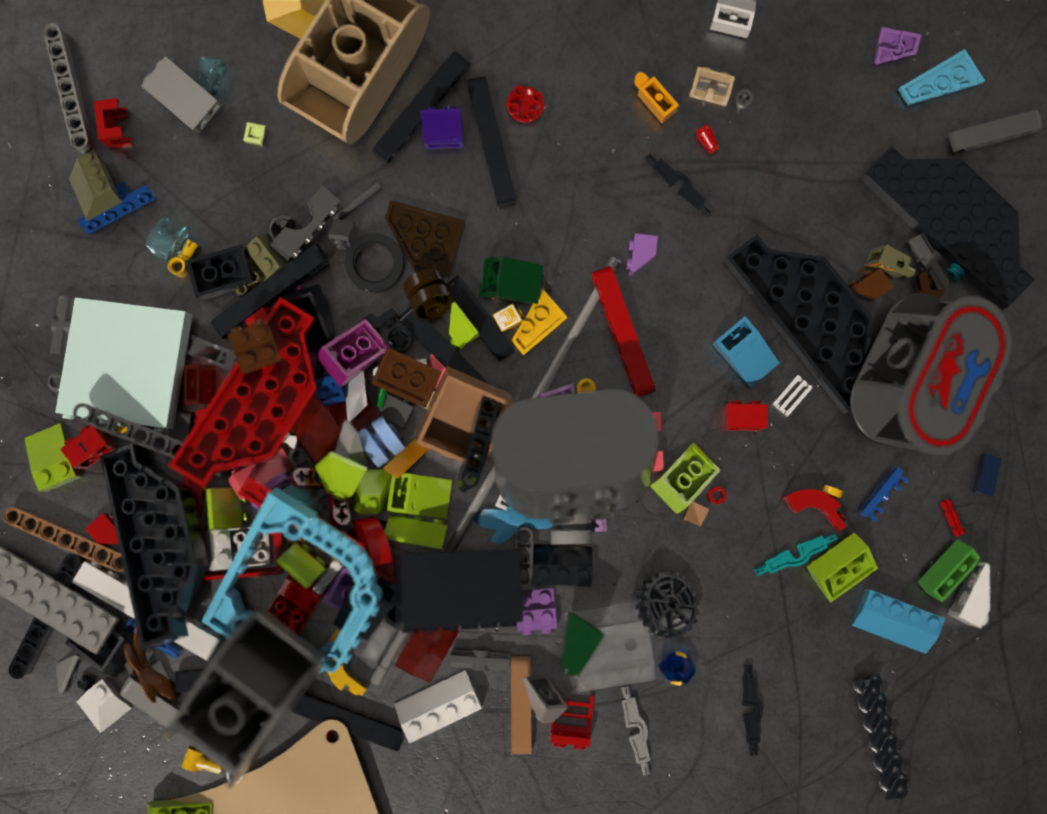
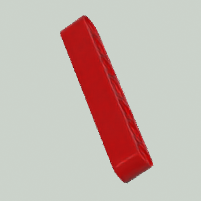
M607 266L591 272L595 288L634 395L640 398L656 391L655 385L612 267Z

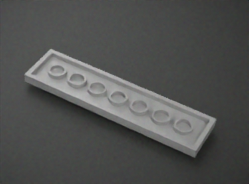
M0 546V595L91 652L99 654L119 618Z

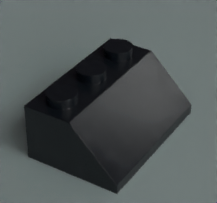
M534 544L532 584L592 587L593 547Z

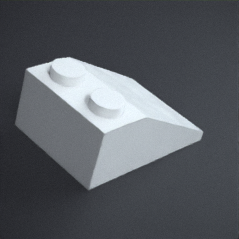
M979 562L965 577L947 614L967 625L981 628L989 619L990 565Z

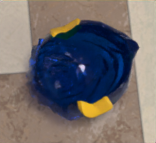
M675 651L669 653L658 664L664 679L673 685H685L696 674L692 658L683 652Z

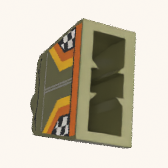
M887 244L871 249L865 263V267L874 269V271L881 268L884 274L890 278L901 276L912 278L916 271V268L909 265L911 261L909 256Z

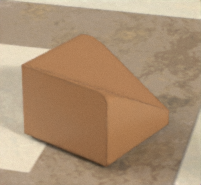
M692 502L687 507L682 519L701 527L709 508Z

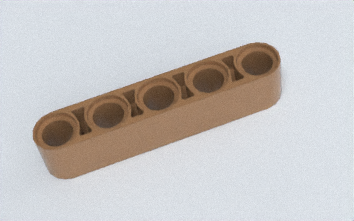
M511 656L512 754H531V704L523 682L525 677H531V656Z

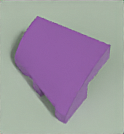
M880 27L874 64H881L917 54L921 34Z

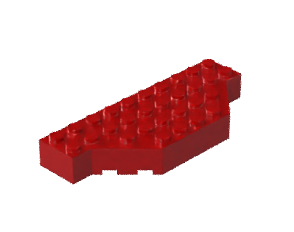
M281 297L265 319L281 362L243 375L237 361L169 464L171 469L204 489H207L218 472L274 460L317 393L305 343V337L315 323L314 317Z

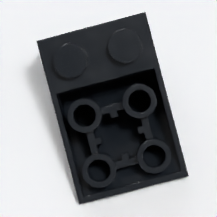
M376 577V584L381 587L383 595L378 603L380 609L374 617H370L369 621L371 624L365 633L362 632L360 635L365 640L369 639L395 603L394 585ZM355 580L333 625L342 629L354 609L351 603V593L356 585Z

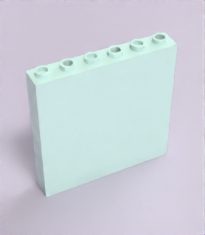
M75 298L55 413L63 414L62 418L74 420V407L80 403H85L143 427H154V431L166 433V429L173 430L192 314L178 310ZM84 407L77 411V416L85 418L89 414L88 409ZM105 415L97 417L99 423H108V418ZM124 423L117 424V426L127 427Z

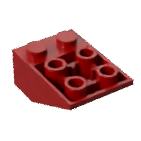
M289 574L285 578L268 612L300 636L320 605L328 588L326 587L322 594H318L313 590L315 584L312 587L305 588Z

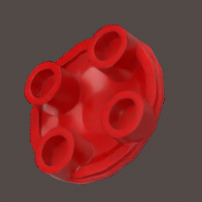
M516 86L507 98L506 107L508 113L518 122L529 123L535 121L544 110L543 94L532 87Z

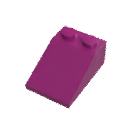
M364 319L321 347L316 358L337 384L342 387L383 356L387 347H390L371 324Z

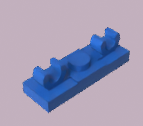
M894 467L857 513L862 517L869 516L872 521H877L878 519L874 516V511L878 510L880 513H884L883 508L877 506V504L889 498L891 495L889 491L892 489V486L897 491L902 490L898 485L899 480H902L904 483L909 482L905 476H901L904 471L900 467Z

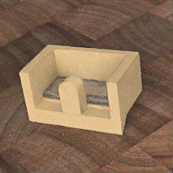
M698 67L689 97L726 106L735 77L726 72L719 73L707 67Z

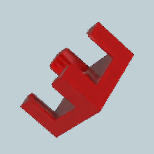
M117 98L94 101L98 139L110 150L133 146L132 138H124L121 127H115L114 121L129 118L128 109L126 107H119V100Z

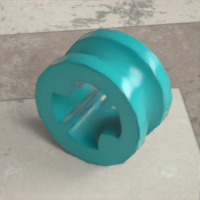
M952 263L950 265L951 268L946 270L950 278L956 282H959L961 277L966 275L963 268L955 263Z

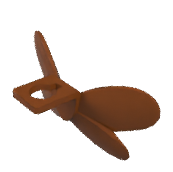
M136 626L134 645L132 647L130 644H126L124 651L134 675L139 676L146 697L152 703L157 701L156 692L169 699L179 698L180 692H176L175 684L167 677L152 670L146 658L147 648H141Z

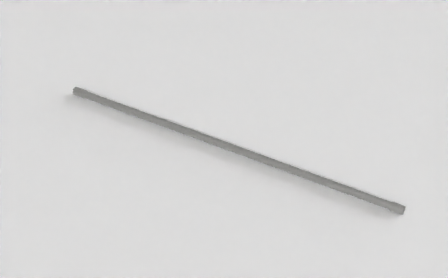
M611 257L607 266H611L615 274L622 262L615 257ZM594 288L531 399L538 398V394L547 392L599 301L596 288ZM494 465L444 552H455L496 481ZM398 630L381 662L369 679L370 682L377 686L380 685L408 633H402V630Z

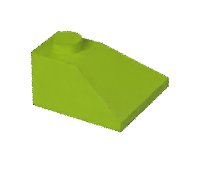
M453 302L451 304L449 328L451 339L449 342L455 349L459 348L463 351L478 340L480 335L459 306Z
M334 452L326 455L315 467L326 492L333 495L335 499L344 501L353 495L367 470L366 467Z
M367 469L353 493L351 507L359 514H379L386 510L392 475L383 469Z

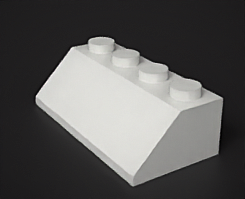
M466 670L394 704L401 727L409 743L482 709V703Z

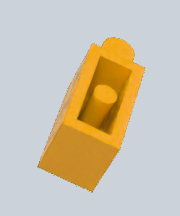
M643 72L636 74L634 83L639 89L638 97L663 124L677 112L679 104L655 77L649 79Z

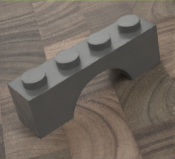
M322 185L307 202L311 213L308 226L297 230L285 227L272 241L270 246L287 261L291 256L295 259L302 251L299 247L303 243L308 244L314 237L312 232L316 228L320 230L327 223L324 220L329 214L332 217L339 209L336 205L340 200Z

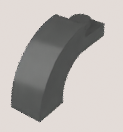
M193 335L189 336L186 354L231 372V369L237 363L233 350L218 346Z

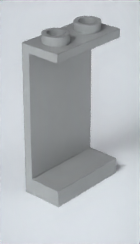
M166 56L158 61L155 70L144 78V83L141 85L198 134L222 106L217 99Z

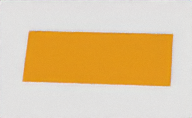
M414 439L383 470L398 479L430 448L416 443V439Z

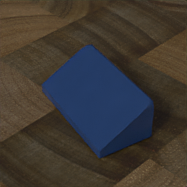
M981 454L973 492L994 496L1001 458L989 454Z

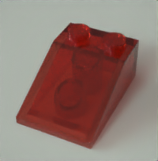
M315 395L292 431L314 461L318 463L330 452L335 453L342 429Z

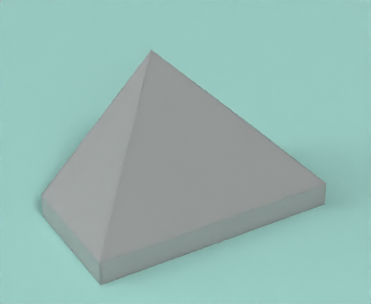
M79 654L55 664L58 690L61 694L69 692L83 660Z

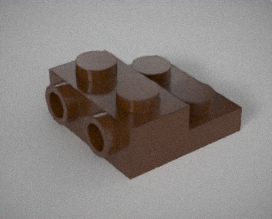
M256 320L250 323L251 327L245 329L242 326L236 327L231 330V334H228L243 375L281 362L267 321Z

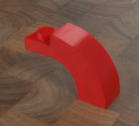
M804 489L783 496L794 513H798L807 507H814L826 516L836 531H841L847 527L844 523L846 521L844 516L839 511H835L841 504L825 492Z

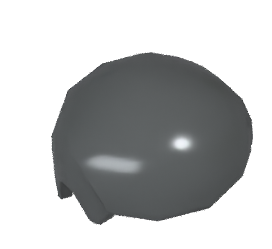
M278 215L272 219L269 227L272 239L274 240L285 227L294 230L299 229L297 221L289 215Z

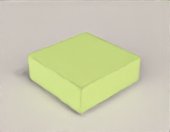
M247 122L243 141L263 146L267 126Z

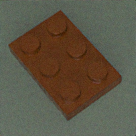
M387 347L371 384L426 408L441 371Z

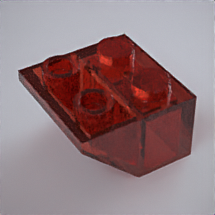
M203 364L184 365V406L209 405L216 395V366Z

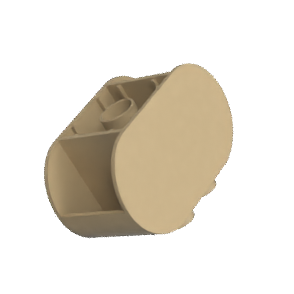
M326 0L284 67L278 86L279 102L347 144L355 143L371 126L415 56L428 26L430 17L429 7L425 4H419L414 0Z

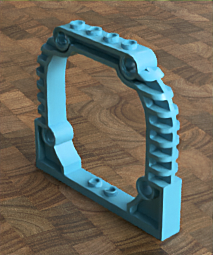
M275 488L268 493L202 622L229 639L237 628L254 612L246 610L240 592L233 587L239 575H242L247 569L248 564L246 562L248 558L250 559L256 552L255 545L261 534L283 532L290 540H297L303 537L343 563L351 572L356 583L351 593V603L354 607L338 638L328 642L320 650L328 658L320 673L324 670L335 672L343 663L347 664L353 656L351 650L353 647L357 648L362 640L360 637L361 633H365L371 624L369 621L370 617H374L380 609L378 603L383 595L382 589L376 584L377 578L373 563L364 548L360 547L355 540L350 539L344 533L339 532L333 526L331 527L325 521L317 518L318 513L279 488Z

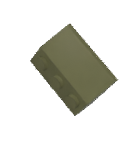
M95 150L76 159L69 180L87 221L122 203L105 162Z

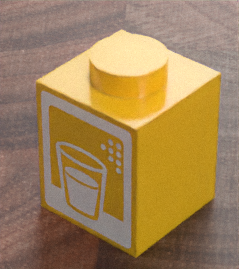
M513 304L492 315L503 334L522 323L521 318L524 317L520 308H515Z

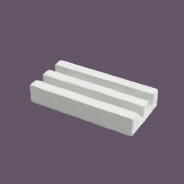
M797 375L772 405L788 417L813 387L807 384L801 376ZM798 381L800 383L799 386L780 406L778 403ZM804 386L806 389L786 411L784 408Z

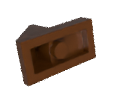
M927 272L920 273L914 277L918 293L933 295L940 299L946 290L945 288L931 291L932 280L928 277Z

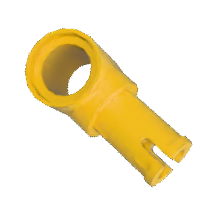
M187 239L180 254H177L176 257L168 262L169 271L179 278L187 276L189 271L186 260L191 259L199 245ZM182 263V269L176 272V265Z
M189 746L187 748L181 765L182 768L192 772L205 769L217 774L221 773L222 768L196 747Z

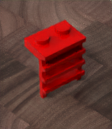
M590 695L589 702L564 700L567 705L589 707L588 714L563 712L560 717L588 719L587 726L556 723L555 720L551 723L550 743H554L555 747L562 748L566 747V745H574L573 748L585 750L586 747H590L594 695Z

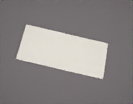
M364 371L345 386L347 420L349 422L367 406Z

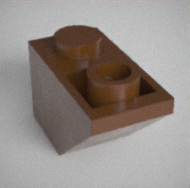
M881 268L877 271L871 269L863 275L865 279L860 282L855 280L848 285L857 298L871 301L876 300L894 287Z

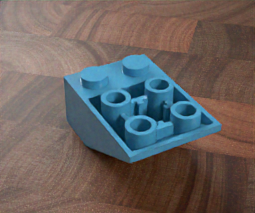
M743 317L712 344L749 388L780 364L758 330L746 317Z

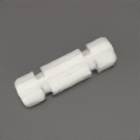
M338 559L333 560L330 567L327 568L315 584L313 590L318 594H322L337 575V572L343 567V563Z

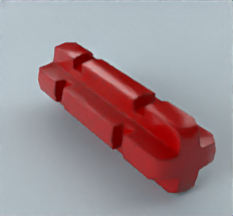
M946 499L940 502L942 509L945 510L944 514L950 527H953L952 532L954 536L958 537L965 534L964 527L960 525L961 521L956 509L953 508L952 500Z

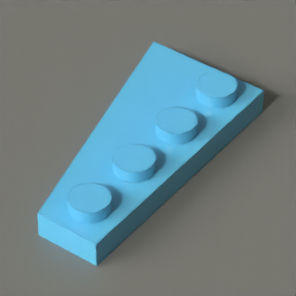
M964 49L901 86L898 90L909 106L983 84L985 80Z

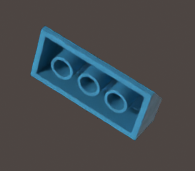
M864 588L851 625L927 654L938 639L945 618Z

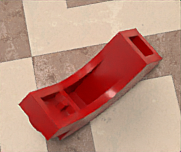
M375 517L353 520L354 528L348 529L349 534L360 539L366 554L372 560V565L392 562L388 540L380 522Z

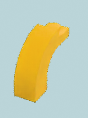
M337 628L329 642L338 638L342 628ZM345 663L337 671L327 672L331 681L339 690H342L347 685L351 693L356 696L358 694L362 696L369 688L348 671Z

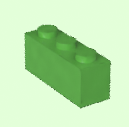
M956 540L922 576L918 583L928 595L943 602L982 559L972 547Z

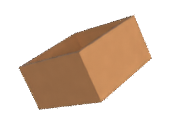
M447 366L416 431V443L437 451L449 459L453 458L462 462L476 408L485 397H489L497 401L498 410L484 461L485 465L492 451V434L495 424L500 415L509 406L514 404L512 395ZM483 405L486 411H491L489 406ZM479 423V427L486 430V426L483 423ZM474 441V445L477 448H481V444L478 441ZM469 459L470 465L473 467H477L476 462L472 459Z

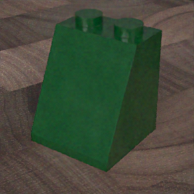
M503 256L485 258L479 296L526 304H538L541 296V281L544 276L543 265Z
M570 610L566 618L560 663L564 673L570 677L574 675L579 677L605 634Z

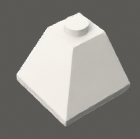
M110 677L100 680L77 701L100 733L133 708L119 694L120 690Z

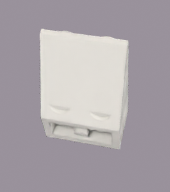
M251 527L203 531L204 546L209 563L207 571L229 569ZM262 533L255 545L256 552L246 562L248 567L271 564L269 535Z

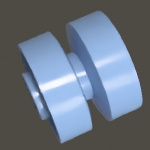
M382 415L371 422L376 432L375 434H372L365 427L357 432L364 451L378 468L389 461L385 452L386 449L395 456L406 449L400 440L402 437L399 432Z

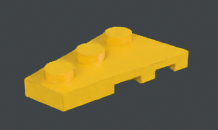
M542 289L538 304L531 306L511 342L525 356L568 317Z

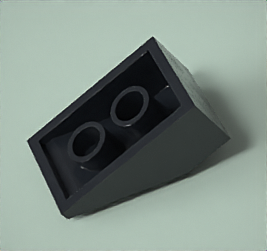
M242 244L186 260L195 297L201 301L221 296L253 282Z
M319 284L287 293L282 297L314 317L315 323L305 337L308 352L321 349V347L334 339L327 301Z
M114 627L99 654L91 652L70 638L67 639L65 644L101 673L117 677L127 662L124 651L125 645L130 644L133 647L134 639L117 627Z

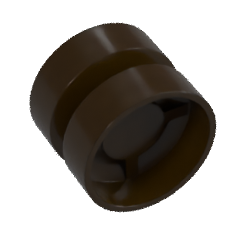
M427 268L417 271L409 276L403 284L404 293L418 319L432 320L445 314L451 308L453 298L439 270Z

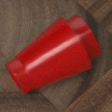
M709 123L695 131L697 134L696 138L709 154L720 148L713 127H710Z

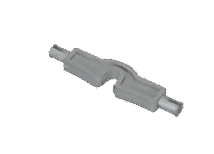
M626 685L627 694L625 687L622 686L624 699L621 701L626 727L639 728L638 733L629 736L636 762L641 766L642 775H646L645 767L647 774H651L648 765L650 756L646 744L648 737L647 726L643 718L639 716L635 697L631 696L629 685Z

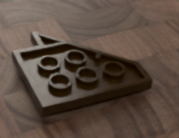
M390 200L385 219L414 271L434 268L439 270L441 275L449 277L465 220Z

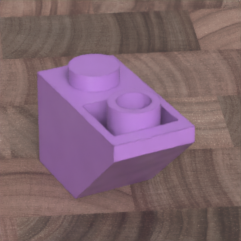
M635 233L633 239H630L629 250L632 251L631 258L627 259L626 269H630L629 275H634L655 258L658 236Z

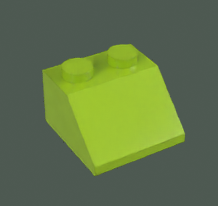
M297 542L276 562L305 588H309L327 570L325 566L326 561L319 555L315 557L310 553L312 549L304 542L302 544Z

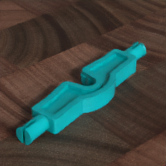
M833 533L826 537L818 536L812 540L799 543L797 545L798 558H794L790 550L787 549L764 561L765 565L754 569V571L758 572L756 573L757 576H760L766 572L772 574L785 567L803 565L812 555L827 549V545L837 541L838 538Z

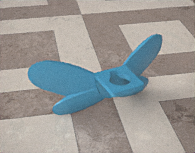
M506 507V511L499 509L480 510L474 517V521L478 526L496 530L492 536L494 544H501L510 539L521 525L533 529H548L554 525L550 523V518H530L516 512L511 507Z

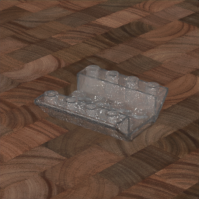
M638 602L573 612L605 634L597 647V654L590 658L579 677L575 675L577 692L656 680L650 633L648 632L649 628L643 627V620L638 619L639 610L635 609V605ZM630 639L635 640L637 644L636 648L632 651L627 650L625 647L626 642Z

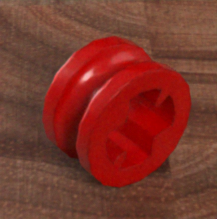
M721 487L711 488L708 492L709 501L713 504L723 503L726 499V491ZM717 490H719V494H722V498H719L717 501H715V497H712V493L717 492Z

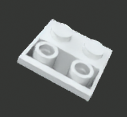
M717 0L710 29L747 38L755 14L756 1Z

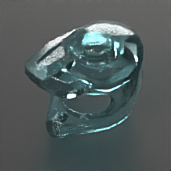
M165 215L153 227L146 240V247L156 258L164 263L170 261L178 254L183 241L191 228L185 226L178 233L173 232L167 236V224L170 223V219Z

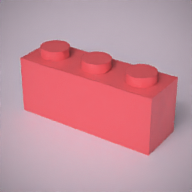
M281 448L274 460L252 464L244 469L239 467L233 470L228 482L238 498L242 500L244 498L238 495V492L248 476L264 484L281 472L289 473L294 467Z

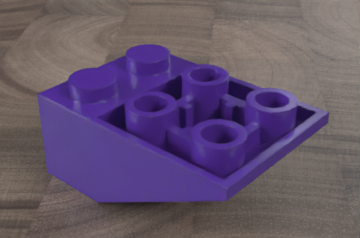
M447 106L445 109L427 107L425 110H420L425 149L464 148L460 108L456 109L455 106Z

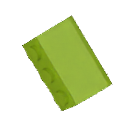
M395 512L394 515H389L385 534L387 540L444 549L449 525H444L445 521L433 519V522L425 521L426 517L414 515V518L410 519L406 518L404 513Z
M855 533L846 537L838 545L829 549L827 553L807 566L813 580L830 603L878 569L869 547Z

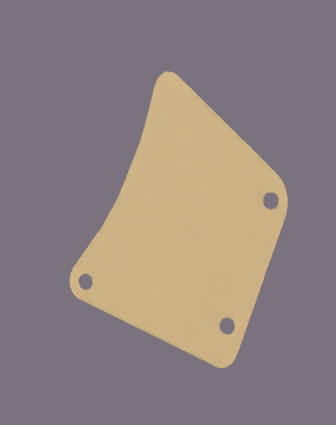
M326 720L320 723L286 752L262 767L243 775L242 780L230 789L226 787L227 783H224L206 791L173 799L175 801L212 803L211 814H378L348 730L343 723L337 720ZM335 730L338 732L339 740L336 743L327 741L326 734L328 731Z

